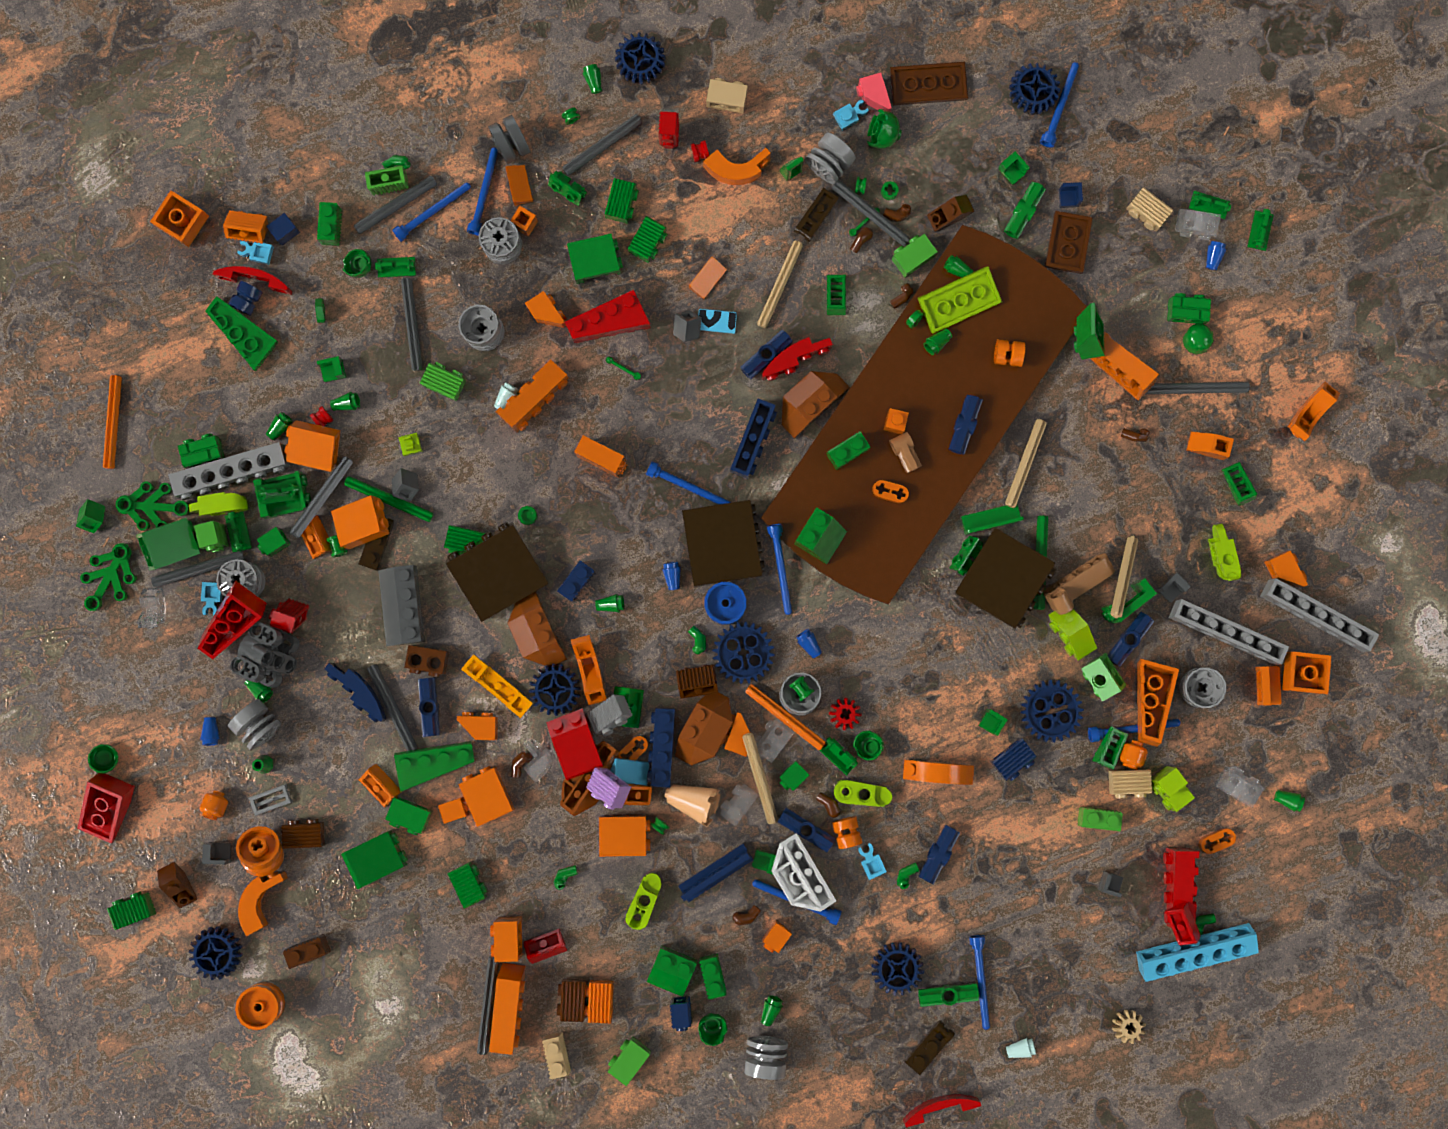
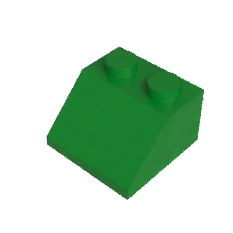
M1094 302L1090 303L1076 318L1077 326H1074V334L1077 337V341L1074 342V349L1076 353H1079L1082 360L1105 356L1104 323Z
M661 945L647 982L683 997L696 967L697 959Z

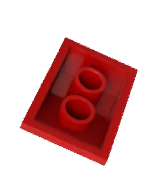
M583 709L546 722L566 780L593 771L594 768L603 767L589 720Z
M97 773L87 781L77 829L112 844L130 806L135 786L106 773Z

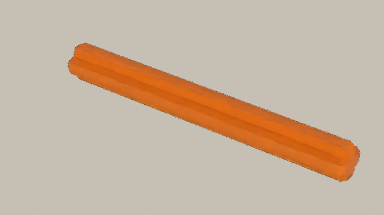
M111 375L109 382L103 468L106 469L115 468L122 377L118 375Z
M751 684L745 691L746 694L817 750L823 748L826 742L755 685Z

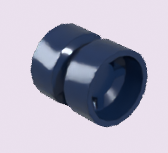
M240 281L236 288L237 295H233L228 304L251 316L256 307L254 302L259 301L263 292L244 281Z

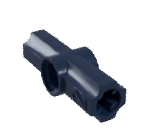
M780 330L771 340L761 346L740 369L747 378L752 380L776 356L784 351L793 340L784 330ZM769 351L772 356L769 359H765L761 356V353Z
M966 395L961 413L958 414L953 428L955 431L948 450L957 454H965L970 436L973 435L977 424L976 418L982 403V399L979 397Z
M1140 611L1126 631L1120 635V639L1107 655L1113 664L1121 667L1133 649L1140 644L1142 637L1155 622L1151 617ZM1132 634L1134 642L1129 645L1126 642V637Z
M418 679L419 710L421 712L423 737L440 735L436 679ZM427 702H431L434 706L433 711L430 713L425 710Z
M788 808L784 809L777 821L826 853L836 839ZM804 825L811 826L812 831L809 835L801 833V828Z
M944 825L937 841L929 849L927 860L918 875L920 878L934 885L942 867L946 866L951 857V850L960 832Z

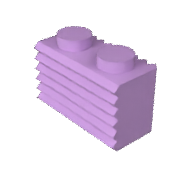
M594 768L593 775L589 779L590 782L586 786L592 792L591 796L604 802L603 805L608 809L622 808L631 786L607 768Z

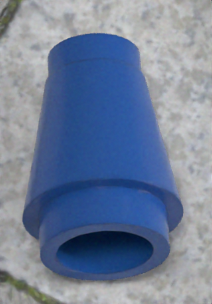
M1211 241L1207 250V269L1217 271L1227 250L1225 249L1226 244Z
M678 562L663 563L664 568H662L668 590L680 589L681 566H679Z
M809 629L796 636L797 643L812 658L822 653L814 633L810 632Z
M205 717L200 741H202L203 746L218 745L220 737L216 717Z

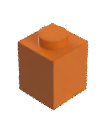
M522 206L518 207L510 220L514 223L517 230L529 237L538 223L536 215Z
M890 408L887 413L884 430L903 434L909 413Z
M463 797L438 805L444 824L469 815L468 811L470 810Z
M775 920L762 939V942L765 943L764 947L771 953L774 951L779 953L792 935V932Z

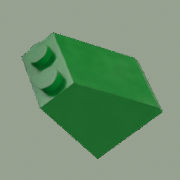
M816 507L794 545L827 564L847 531L832 516Z
M187 517L136 534L149 571L200 554L199 550L201 548H199L198 540L194 538L192 533L194 531L193 524L190 520H187Z
M392 830L341 854L357 890L408 865L406 862L408 861L407 855L404 850L401 851L398 845L400 843L399 838Z

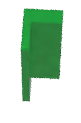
M1018 504L1015 508L1002 506L961 516L965 535L1024 520V517L1020 516Z

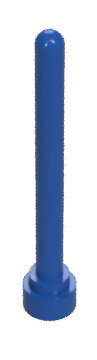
M1077 62L1071 65L1049 129L1045 134H1042L1040 144L1045 147H1054L1057 140L1055 131L1079 68Z
M493 147L490 151L474 218L468 223L466 230L468 233L479 236L480 228L482 227L481 218L498 154L496 147Z
M464 183L405 226H396L392 229L400 242L404 241L407 238L406 236L409 235L408 232L471 188L470 183Z
M653 461L646 472V475L651 478L661 477L719 505L731 503L720 496L661 470L662 467H659V464Z
M781 523L771 524L767 526V531L770 537L773 538L784 612L786 615H790L792 608L780 539L783 527Z
M1179 719L1167 720L1165 728L1178 727L1181 722ZM1138 724L1115 727L1127 734L1138 732ZM1088 727L1090 742H1099L1100 739L1105 737L1109 728Z
M759 880L752 882L754 887L789 901L783 890ZM825 908L821 912L810 910L826 917V920H829V923L837 925L842 912L836 908L834 910Z
M985 935L969 936V941L975 952L982 1027L984 1030H988L990 1028L982 953Z

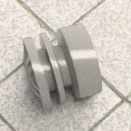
M827 132L818 142L819 149L813 148L811 153L805 157V161L816 175L830 184H835L838 181V177L843 175L842 169H848L856 160V156L844 141Z
M497 217L486 221L480 228L479 243L488 259L501 265L509 264L517 259L522 250V239L514 223L506 218ZM501 235L503 238L500 239V242H497L496 239Z
M476 304L463 311L459 318L458 327L460 334L473 348L479 351H490L502 342L505 329L502 321L491 308ZM486 327V330H484V333L482 334L480 331H483V328Z
M238 559L230 560L223 564L217 572V587L224 596L228 594L234 582L238 581L236 579L237 576L240 577V584L256 596H259L264 590L266 582L264 572L252 562Z
M1194 668L1182 676L1179 683V692L1182 699L1188 705L1196 708H1212L1224 699L1226 682L1217 670ZM1198 684H1204L1203 692L1197 691L1199 688Z
M804 672L788 676L779 692L782 707L795 716H804L811 713L819 704L821 698V687L818 681L812 675ZM801 676L805 677L804 681L810 689L815 691L803 701L795 698L797 693L789 686Z
M260 699L251 702L243 708L228 724L229 729L236 736L246 733L241 742L243 744L249 742L247 748L250 751L270 740L282 724L279 720L273 721L275 718L274 714L263 717L268 708Z
M753 1036L747 1038V1045L751 1047L746 1048V1053L754 1057L745 1059L744 1074L767 1080L785 1078L786 1063L778 1059L787 1057V1052L784 1050L788 1049V1042L772 1036Z

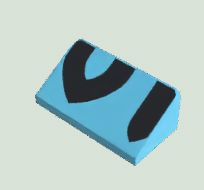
M699 309L698 316L702 317L700 331L735 334L736 312Z

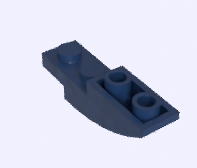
M334 663L327 664L324 668L328 672L327 676L334 681L339 680L342 682V687L346 691L354 692L350 698L354 702L353 706L360 711L363 709L369 713L368 717L376 723L386 720L384 709L375 691L358 672L349 668L345 673Z

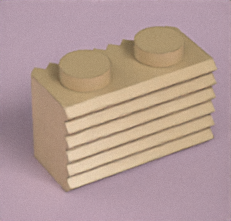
M1144 187L1126 208L1133 218H1139L1144 222V226L1147 229L1157 231L1173 212L1171 207Z
M1151 770L1108 771L1110 794L1115 795V798H1127V794H1134L1135 797L1141 798L1146 797L1147 793H1152Z
M563 1032L546 1035L542 1043L544 1044L543 1051H545L546 1063H548L547 1067H549L548 1071H550L549 1078L556 1079L568 1076L571 1069Z

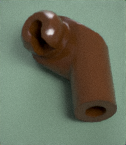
M903 204L896 211L886 208L883 216L900 222L909 217L911 206Z
M864 227L857 235L850 249L858 253L862 245L872 238L873 231L868 227Z
M909 283L901 286L902 294L890 300L894 309L907 302L913 294V288H911Z
M1124 428L1121 433L1122 438L1134 442H1146L1150 435V431L1144 428L1140 429V433Z
M520 752L512 760L511 777H521V767L532 760L530 753Z
M820 792L816 800L825 806L830 817H838L841 811L837 801Z
M753 905L748 913L741 914L740 912H735L732 919L739 926L748 925L755 920L761 910L756 905Z

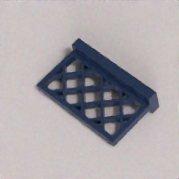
M742 843L679 884L678 887L681 890L683 901L687 900L689 903L753 861L754 859L745 845Z

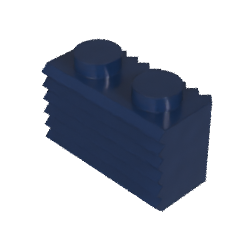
M579 560L557 592L571 602H575V599H578L577 596H580V593H582L584 587H587L586 584H589V581H591L596 572Z
M1019 738L993 758L990 763L1004 780L1010 779L1012 781L1020 775L1018 771L1023 767L1025 769L1031 767L1035 763L1034 759L1037 756L1024 739Z
M690 996L673 997L670 1001L671 1027L676 1029V1031H686L692 1024Z

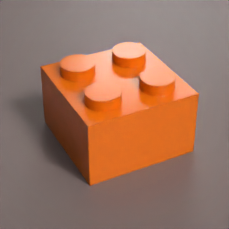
M170 190L150 222L161 231L189 247L209 215Z
M1287 652L1284 660L1282 690L1328 694L1331 656Z
M522 916L498 917L493 922V925L490 926V936L494 937V944L491 945V957H494V962H518L523 956Z

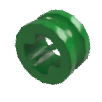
M575 107L566 110L561 115L563 119H566V125H571L580 119L581 116L576 113L577 109Z
M857 176L856 194L861 192L864 195L867 178L860 179Z
M892 181L883 184L881 195L885 200L896 198L899 191L897 184ZM888 187H892L891 189L895 191V193L892 192L891 195H888V192L885 191V189L887 190Z
M658 817L655 818L654 823L650 824L662 835L665 834L664 831L670 828Z

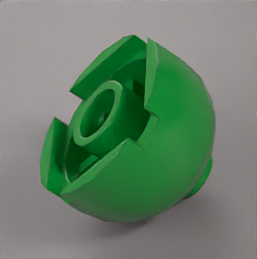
M879 109L878 112L880 113L878 116L874 115L870 122L867 136H871L870 141H867V144L874 148L885 149L891 147L896 140L900 139L902 130L900 129L899 119L893 113Z

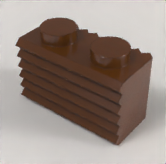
M704 664L700 667L683 668L680 671H676L680 699L718 693L713 664Z
M307 819V823H299V820H288L287 824L281 826L282 849L325 846L324 822H319L318 819Z
M322 934L285 949L283 955L288 968L291 969L322 957L331 952L326 936Z
M563 979L562 984H558V996H561V1004H557V1016H560V1021L584 1022L587 980Z

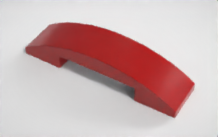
M231 266L213 271V275L221 280L237 283L238 276L269 282L268 287L272 291L292 295V291L282 281L259 269Z
M964 1094L943 1095L916 1106L903 1118V1121L907 1128L925 1123L923 1114L958 1104L962 1111L981 1107L982 1105L979 1099L974 1096Z

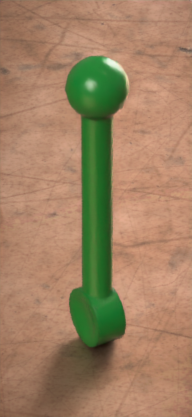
M877 207L874 208L875 210H877V211L880 213V209H879V208H877ZM867 217L855 229H850L849 235L854 237L857 231L870 219Z
M610 356L606 358L608 364L612 363L632 375L635 380H640V373H634L614 361Z

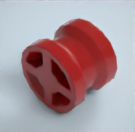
M705 140L701 141L700 144H690L694 162H699L700 159L709 157Z
M323 406L316 413L310 414L316 425L325 427L327 423L334 421Z

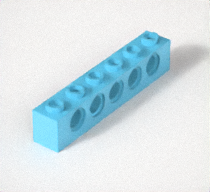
M1249 923L1203 934L1200 936L1198 943L1178 945L1176 941L1136 951L1139 971L1145 982L1259 953L1257 934Z

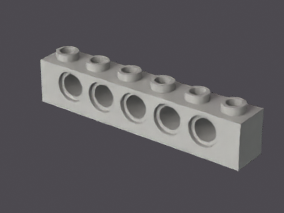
M277 442L168 474L174 497L188 500L197 493L204 495L211 493V489L214 488L225 489L235 482L237 484L246 483L252 477L256 479L266 477V473L283 472L286 467H290L289 462H286L285 446ZM266 457H270V464L264 466L263 460ZM251 462L252 468L246 472L245 465ZM233 468L232 476L227 477V470ZM211 473H214L215 479L212 482H209V475ZM195 478L196 485L191 488L190 481Z
M1276 578L1268 580L1260 595L1265 600L1361 652H1370L1379 636L1378 633Z
M1183 599L1175 601L1168 617L1274 665H1281L1289 648L1287 645Z

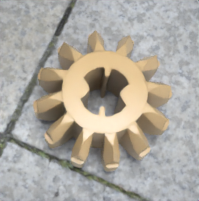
M1125 1009L1124 1015L1118 1012L1117 1016L1119 1019L1112 1020L1116 1024V1026L1112 1027V1030L1116 1032L1115 1037L1117 1039L1121 1038L1123 1043L1129 1040L1131 1044H1134V1038L1141 1041L1139 1034L1146 1033L1141 1029L1146 1026L1145 1022H1141L1143 1017L1137 1015L1134 1010L1129 1014V1011ZM1127 1024L1132 1025V1028H1128V1030L1125 1027Z

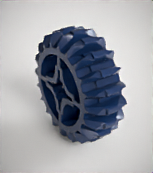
M638 32L637 37H634L631 33L630 40L624 37V43L619 42L620 49L615 51L616 55H618L615 57V62H617L616 68L620 70V75H625L627 81L632 78V83L634 84L639 80L641 85L644 79H646L647 83H650V77L656 80V73H662L661 68L665 67L663 61L666 59V56L663 54L664 48L660 47V41L655 42L654 36L648 39L647 33H645L644 37H641L640 32ZM646 47L653 51L656 58L646 53ZM643 53V59L639 60L638 63L637 57L639 58V56H642ZM625 59H629V62L634 63V69L626 64Z
M1029 63L1027 68L1022 66L1020 71L1017 70L1015 72V77L1011 78L1012 84L1009 85V89L1012 91L1009 95L1014 97L1013 103H1019L1017 109L1024 108V113L1027 110H1030L1031 115L1034 114L1035 110L1038 114H1041L1042 110L1047 112L1049 106L1053 107L1055 105L1054 101H1057L1059 98L1057 94L1061 91L1058 87L1060 81L1055 80L1057 74L1051 75L1052 68L1048 71L1045 70L1046 64L1040 68L1039 63H1036L1034 67ZM1033 76L1030 82L1021 83L1023 79ZM1034 83H1035V86H1034V87H1036V90H1037L1036 94H1035V91H1034L1033 88H1032L1033 85H1034ZM1049 94L1046 99L1037 101L1038 96Z
M552 664V670L546 665L544 666L545 673L541 669L538 670V673L541 675L540 677L533 675L537 682H530L531 686H535V689L529 690V693H535V696H532L530 699L538 700L534 704L535 707H538L540 704L542 705L540 712L547 708V715H550L552 710H554V715L558 716L559 709L562 714H566L565 707L571 711L573 708L570 703L574 705L578 703L574 700V697H581L580 694H575L576 690H581V687H575V684L579 683L580 680L576 679L573 681L572 678L576 676V673L574 672L569 675L568 673L571 670L569 667L564 672V665L560 664L558 670H556V664ZM557 674L564 676L570 686L560 685ZM552 675L550 685L540 688L544 678ZM554 684L560 687V689H565L560 690L556 695H553L554 692L546 691V689L554 688ZM564 692H570L567 701L559 705L560 695ZM540 693L549 694L552 698L553 706L547 704L542 699Z
M217 926L215 930L213 927H209L207 931L204 929L201 931V935L198 934L194 937L196 941L190 944L194 948L189 950V953L193 954V956L189 958V961L194 960L195 962L191 968H199L196 974L204 972L203 978H207L210 975L211 980L216 979V977L220 980L224 975L228 977L231 975V971L234 972L237 969L235 965L241 963L238 957L243 956V953L238 952L242 945L237 946L236 944L240 938H232L235 932L228 934V928L221 930V926ZM217 938L224 941L227 946H222ZM209 939L208 950L202 953L203 945ZM213 951H215V952H217V951H218V952L223 951V952L220 953L219 955H217V954H210V953H212ZM229 953V960L223 967V957ZM205 959L209 960L214 967L209 966Z
M891 942L890 949H888L886 944L883 945L886 951L882 952L878 949L877 952L881 955L880 958L873 956V959L878 963L871 964L872 968L877 969L871 972L873 976H877L874 982H881L879 984L880 989L886 986L885 992L887 994L891 989H893L892 993L894 996L897 995V990H900L901 995H904V989L911 993V985L915 988L918 987L914 981H922V978L917 974H924V970L919 969V967L924 965L923 962H917L921 958L920 954L913 956L916 953V949L913 948L909 951V944H906L903 949L902 942H898V947L896 948L894 942ZM896 953H901L905 955L904 957H901L899 960H893L891 957H889L890 955ZM910 959L913 963V971L911 976H909L905 971V968L908 965L907 962ZM884 961L890 966L885 978L882 975ZM891 963L898 966L900 964L903 974L897 971L894 973L895 969ZM897 977H901L904 980H906L905 982L899 984H894L890 982L891 980H894Z

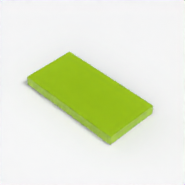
M988 266L918 297L931 333H936L1002 302Z

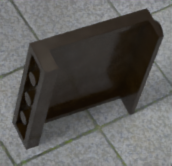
M750 500L682 510L694 587L762 577V572H765L764 560L760 561L759 553H762L761 541L757 542L756 534H759L758 523H754L753 516L756 515L755 504H751Z
M513 522L501 524L497 527L499 530L491 533V531L481 536L480 541L476 543L472 541L464 546L465 549L459 553L457 551L452 552L447 556L448 559L445 562L481 622L548 584L546 576L542 573Z
M994 528L955 591V596L965 599L1012 627V630L1015 631L1017 627L1021 628L1026 620L1024 618L1027 611L1031 612L1036 602L1033 600L1036 595L1041 596L1046 588V585H1044L1046 579H1051L1056 571L1054 568L1055 562Z

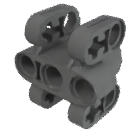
M257 621L248 629L249 634L240 643L238 656L233 658L230 668L235 674L248 681L260 682L265 686L277 688L282 682L281 673L290 674L296 668L297 661L290 654L298 650L300 642L297 637L288 632ZM258 626H261V632H260V634H259V635H256V634H255L256 628H257ZM285 640L290 641L291 646L283 642ZM240 661H243V662H244V666H243V668L239 671V670H238V664H239ZM267 675L272 676L274 678L273 681L269 678H266Z

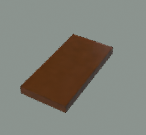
M965 62L890 67L893 106L968 100Z

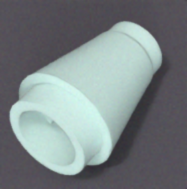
M505 382L504 386L501 385L494 407L504 409L508 403L507 400L512 395L518 396L517 392L519 390Z
M1025 1038L1010 1046H1006L1008 1058H1028L1036 1055L1033 1039Z

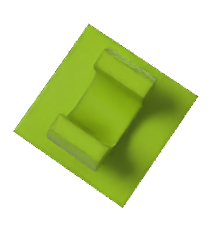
M418 433L398 437L404 457L423 452Z

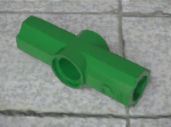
M1032 182L1029 185L1025 195L1015 207L1013 216L1004 229V232L1009 237L1018 239L1027 222L1029 223L1035 213L1036 206L1046 191L1043 185L1038 182Z
M977 983L946 984L941 987L918 989L920 1007L944 1004L951 1006L955 1003L979 1001ZM946 991H953L952 998H944V993Z

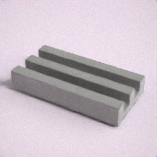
M287 784L249 797L254 815L257 816L292 803L293 800L290 798ZM280 790H283L284 792L280 795L274 796L272 798L266 799L258 803H255L254 801L258 798L264 797L266 795L272 794ZM283 797L286 798V800L283 802L277 803L275 805L269 806L259 811L257 809V807L262 806L264 804L270 803Z

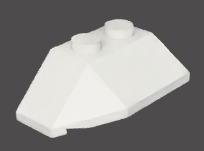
M797 833L779 843L772 873L790 904L821 912L836 902Z

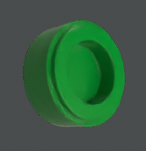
M916 310L908 318L906 325L913 329L922 320L924 314L920 310Z
M524 506L518 512V519L524 525H532L537 520V512L531 506Z

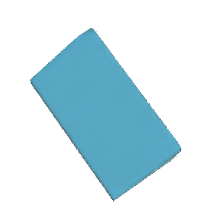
M615 758L610 770L627 784L647 786L648 762Z

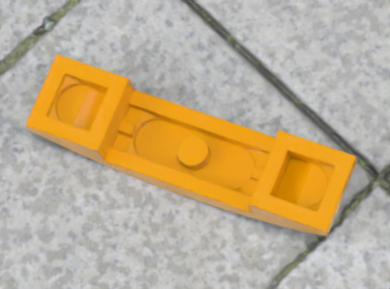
M474 654L462 667V671L498 698L519 718H522L533 704L517 688Z

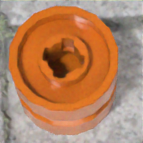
M997 339L994 351V364L1006 365L1008 362L1010 366L1022 367L1025 356V342L1013 341L1010 344L1008 340Z
M856 816L832 822L834 832L838 834L836 840L839 849L850 848L863 843L861 833L857 831L859 825ZM849 829L850 832L844 833V830Z

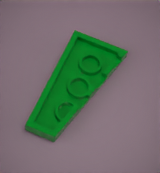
M217 296L205 310L255 372L278 344L276 339Z
M472 741L394 753L400 792L475 761Z

